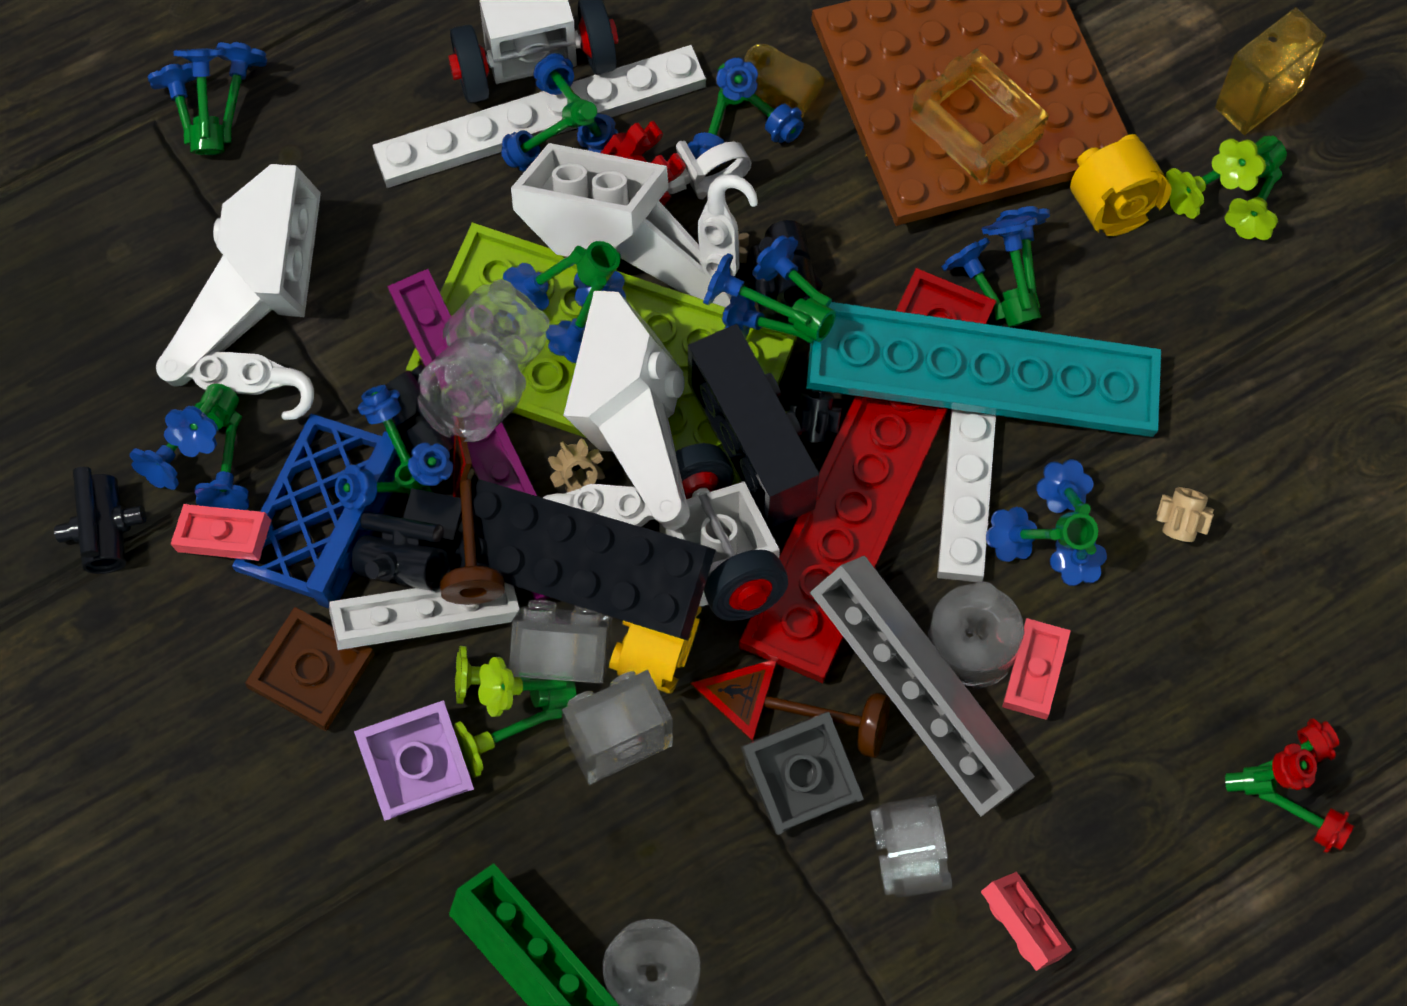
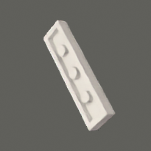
M951 410L937 578L980 583L983 581L996 415Z
M504 583L505 593L500 598L491 602L473 605L447 602L441 597V590L429 591L419 588L330 601L329 612L337 648L342 650L519 621L520 609L514 586Z

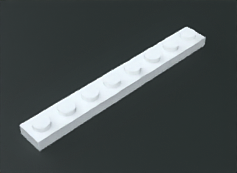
M692 45L616 68L611 72L596 74L574 81L570 88L581 99L595 104L597 113L614 117L705 88L706 78ZM542 91L373 144V151L386 187L390 188L500 153L503 147L502 139L506 134L511 135L513 132L517 133L525 130L536 136L562 119V110L568 104L567 98L563 93L553 95ZM568 127L567 129L561 131L560 133H563V132H566V131H570V130H573V129H576V128Z

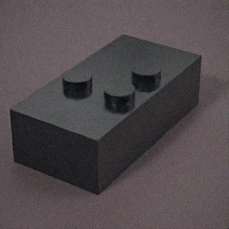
M734 324L689 344L688 384L740 482L746 483L769 530L814 510L820 474L799 438L802 435L799 422L791 410L785 412L778 399L781 398V392L776 379L771 373L764 374L738 324Z

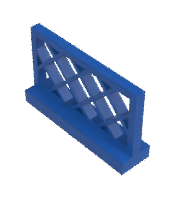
M311 413L260 511L265 512L272 520L276 511L292 505L298 520L274 530L271 522L264 546L273 544L278 557L277 560L260 567L251 564V560L236 558L232 565L234 570L314 598L318 605L329 608L330 601L340 600L354 572L351 560L354 546L360 537L372 535L374 532L361 527V516L366 511L383 514L393 492H377L373 502L363 506L361 509L354 508L349 510L341 502L333 505L327 489L334 487L338 476L345 472L343 470L323 479L318 464L341 454L347 467L351 465L346 451L365 444L374 447V450L369 460L357 465L360 469L371 471L375 476L376 482H393L396 469L401 465V462L388 433L384 431L383 435L380 436ZM318 429L334 435L337 444L313 454L310 445ZM312 467L317 482L294 492L291 482L295 474ZM322 492L327 508L303 517L298 502ZM332 518L335 527L330 537L313 543L308 527ZM302 530L307 547L284 556L278 540ZM312 556L315 567L308 581L304 582L292 578L288 566ZM282 569L283 574L277 573L276 571Z

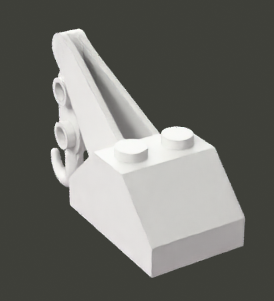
M548 143L511 187L513 210L556 255L567 257L576 246L587 249L593 242L604 241L611 244L621 254V259L678 291L703 300L708 291L711 278L724 255H727V253L733 255L730 265L731 275L735 276L739 270L738 225L726 203L725 191L729 188L738 189L746 195L752 207L758 204L757 193L744 178L731 174L717 177L709 186L708 201L698 220V244L659 201L668 189L667 166ZM722 292L715 298L713 303L727 307L730 304L732 295Z
M270 164L222 204L221 218H217L215 221L213 236L217 248L223 256L156 364V371L159 377L176 387L183 386L191 379H194L195 383L204 390H206L207 386L218 383L231 388L236 394L258 395L284 385L295 386L301 393V399L293 410L282 413L281 416L284 420L297 419L305 415L311 408L314 401V387L310 378L302 371L285 368L259 354L223 351L271 310H274L278 315L305 316L321 192L296 165Z
M594 291L563 416L600 451L614 452L635 487L589 484L565 494L555 493L546 495L543 498L640 527L649 520L655 519L664 528L677 530L687 523L690 510L682 484L668 418L674 414L677 398L681 397L684 390L683 371L651 327L619 292Z

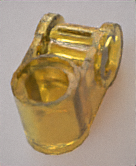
M767 44L755 45L745 55L744 62L753 63L758 71L759 76L756 82L758 87L755 94L774 108L782 104H788L791 108L798 107L802 111L801 116L803 118L825 85L822 75L812 66L801 63ZM767 57H770L769 65L766 64Z

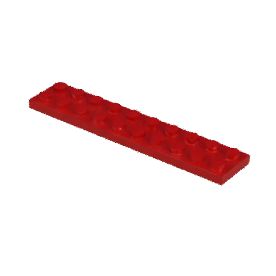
M916 268L896 311L988 324L996 300ZM855 396L819 472L815 509L798 517L779 557L788 576L787 590L772 607L750 618L740 639L739 648L764 659L776 661L780 666L823 684L844 637L810 592L839 566L864 555L876 569L948 408Z

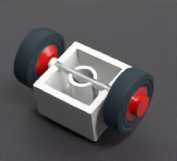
M479 0L487 56L484 48L478 43L472 25H463L450 29L453 54L448 55L453 80H460L464 97L468 103L489 98L487 82L489 74L488 64L492 69L495 83L499 84L533 76L537 63L553 53L562 54L564 59L568 58L572 62L573 67L577 66L576 49L582 47L594 74L611 72L616 69L615 44H618L617 29L613 18H608L602 0L578 1V32L574 28V19L568 0Z
M700 443L677 450L675 453L690 516L687 523L677 530H668L659 523V532L716 549L699 606L709 604L717 617L728 621L744 620L766 611L784 595L789 582L787 572L779 559L780 550L746 483L742 482L732 485L734 479L733 467L725 452L716 445Z

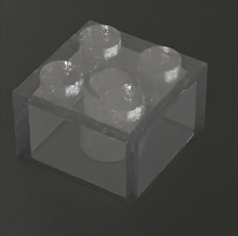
M544 600L529 601V607L521 606L512 620L509 669L514 677L603 683L609 668L611 616L576 605L575 611L556 609L557 603Z
M648 670L637 675L634 671L624 673L611 681V687L596 694L592 691L580 693L570 699L567 703L568 706L562 709L565 737L589 785L673 746V718Z

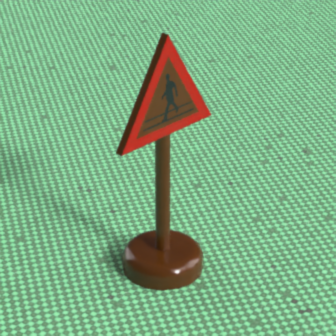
M455 414L453 497H461L465 567L446 573L441 579L440 590L441 597L447 602L463 605L482 604L500 598L505 593L503 575L496 569L487 566H477L471 481L467 478L472 462L461 414Z
M773 660L690 683L697 692L751 741L755 739L764 707L808 717L829 712L833 722L859 727L858 749L866 757L876 758L884 741L890 710V697L884 693L876 692L868 697L862 716L770 697L767 695L777 665L776 661Z

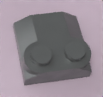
M829 712L802 720L740 746L745 758L746 769L754 780L776 835L824 813L864 799Z

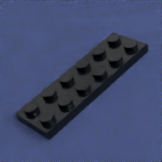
M478 479L472 497L477 566H487L496 569L503 575L504 583L667 635L689 640L716 549ZM463 529L451 565L456 568L465 567Z

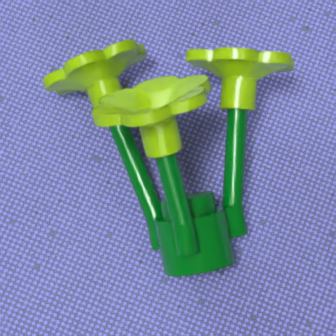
M1263 136L1256 143L1248 139L1241 142L1231 138L1223 141L1219 148L1220 153L1212 159L1214 170L1203 177H1193L1189 172L1182 173L1176 168H1171L1166 172V178L1171 184L1172 189L1169 198L1171 208L1178 215L1185 214L1190 219L1200 215V206L1204 204L1202 192L1205 191L1206 185L1219 177L1221 184L1225 188L1235 189L1240 187L1246 191L1253 189L1257 185L1258 178L1265 177L1266 181L1257 197L1248 201L1241 198L1231 201L1229 210L1225 215V221L1229 226L1234 227L1237 234L1244 239L1256 237L1260 240H1268L1271 238L1273 229L1278 223V218L1273 212L1267 210L1266 200L1274 184L1283 175L1279 167L1287 157L1285 146L1276 136Z
M459 646L455 676L457 704H463L470 685H480L478 690L479 700L481 704L487 706L488 714L491 717H499L504 710H509L513 704V695H520L522 691H530L533 705L536 708L542 707L543 711L496 732L490 734L486 731L474 737L467 731L461 721L455 723L453 729L465 764L469 768L471 775L474 778L481 775L483 763L480 756L482 753L495 748L494 743L547 720L561 719V708L574 706L576 689L574 679L569 671L554 673L550 670L541 672H512L506 668L505 662L501 657H492L489 664L471 666L467 658L466 646Z

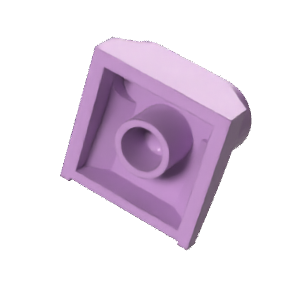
M444 700L354 731L384 821L474 789Z

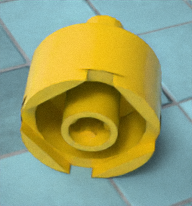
M1136 134L1127 135L1118 142L1107 145L1102 149L1094 147L1084 151L1077 159L1079 168L1074 173L1070 183L1072 194L1094 229L1098 233L1099 230H1103L1106 236L1122 235L1149 221L1146 213L1155 205L1160 211L1169 200L1172 190L1171 184Z
M701 606L698 607L696 617L701 612ZM695 617L688 641L623 621V625L629 627V630L622 643L617 642L610 659L609 668L616 670L617 675L671 694L679 679L673 677L676 667L685 666L700 619Z

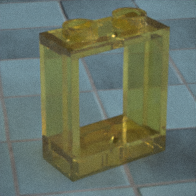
M1295 7L1234 55L1215 108L1245 136L1304 89L1326 34ZM1268 37H1275L1277 41L1271 42Z
M976 48L964 58L958 56L953 59L942 75L934 81L926 80L916 89L913 94L914 102L910 119L978 183L983 185L1042 139L1049 114ZM970 80L1015 120L984 145L940 105L943 100Z

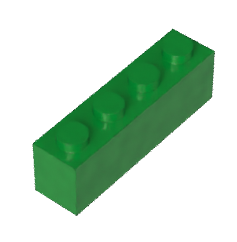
M494 863L457 889L449 912L450 917L528 1006H620Z

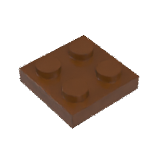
M294 607L245 684L249 690L327 731L375 654L373 649L367 645L338 650L333 627Z

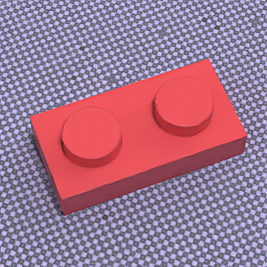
M183 504L171 545L180 553L259 561L272 520L265 512Z
M1026 618L1003 701V708L1047 720L1071 630Z
M1017 872L991 882L981 891L989 903L994 917L1003 923L1017 943L1019 953L1025 960L1031 963L1036 971L1059 961L1072 951Z

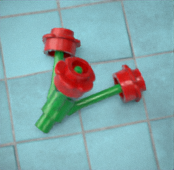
M1314 718L1309 719L1307 726L1297 731L1301 744H1288L1284 747V751L1278 752L1274 756L1273 760L1255 767H1244L1243 772L1226 773L1225 784L1228 792L1245 791L1246 795H1259L1260 799L1274 803L1319 828L1313 841L1324 846L1325 853H1328L1332 846L1342 850L1354 828V825L1347 822L1349 817L1348 811L1342 814L1330 808L1325 819L1279 795L1276 791L1277 782L1287 789L1301 790L1303 787L1309 788L1315 781L1317 763L1327 757L1329 760L1335 759L1336 752L1334 748L1339 746L1340 742L1336 732L1326 721L1319 723Z

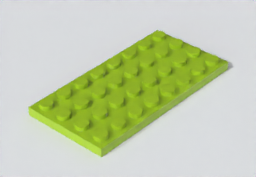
M472 222L440 294L494 407L585 437L563 416L576 363L570 362L565 356H559L551 352L548 348L550 340L545 336V331L549 325H559L563 320L572 321L578 317L582 309L575 301L577 289L574 286L573 280L578 272L577 265L570 266L547 281L548 290L546 294L549 299V305L545 310L536 311L530 316H525L519 312L517 305L510 304L504 296V288L506 287L503 279L504 272L510 267L516 268L521 263H528L534 268L535 272L543 273L566 258V256L556 255L550 248ZM620 272L625 280L622 288L626 294L625 300L651 327L683 371L684 390L681 397L677 398L674 414L668 418L675 452L684 447L700 443L713 444L723 450L688 384V345L725 329L722 317L726 307L710 303L708 306L703 303V299ZM764 327L760 330L750 328L746 341L764 374L771 373L779 386L797 336ZM416 348L409 360L406 371H412L423 364ZM733 469L734 479L732 485L740 483V480Z

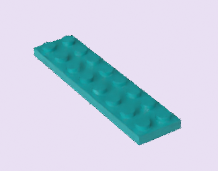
M831 302L829 308L836 312L835 321L830 332L821 342L814 340L810 343L806 389L1153 437L1158 432L1161 349Z

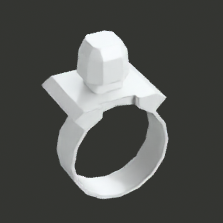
M679 141L676 144L677 154L685 163L686 168L678 178L668 183L667 191L669 194L677 193L687 189L686 185L690 183L698 199L703 200L708 194L710 184L717 177L731 174L743 178L751 169L752 162L739 142H725L714 146L695 159L686 141ZM736 159L729 167L719 173L705 177L720 164Z

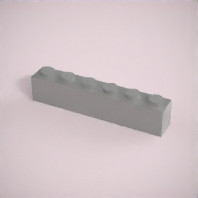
M865 555L839 566L810 592L980 817L1001 804L1035 777Z

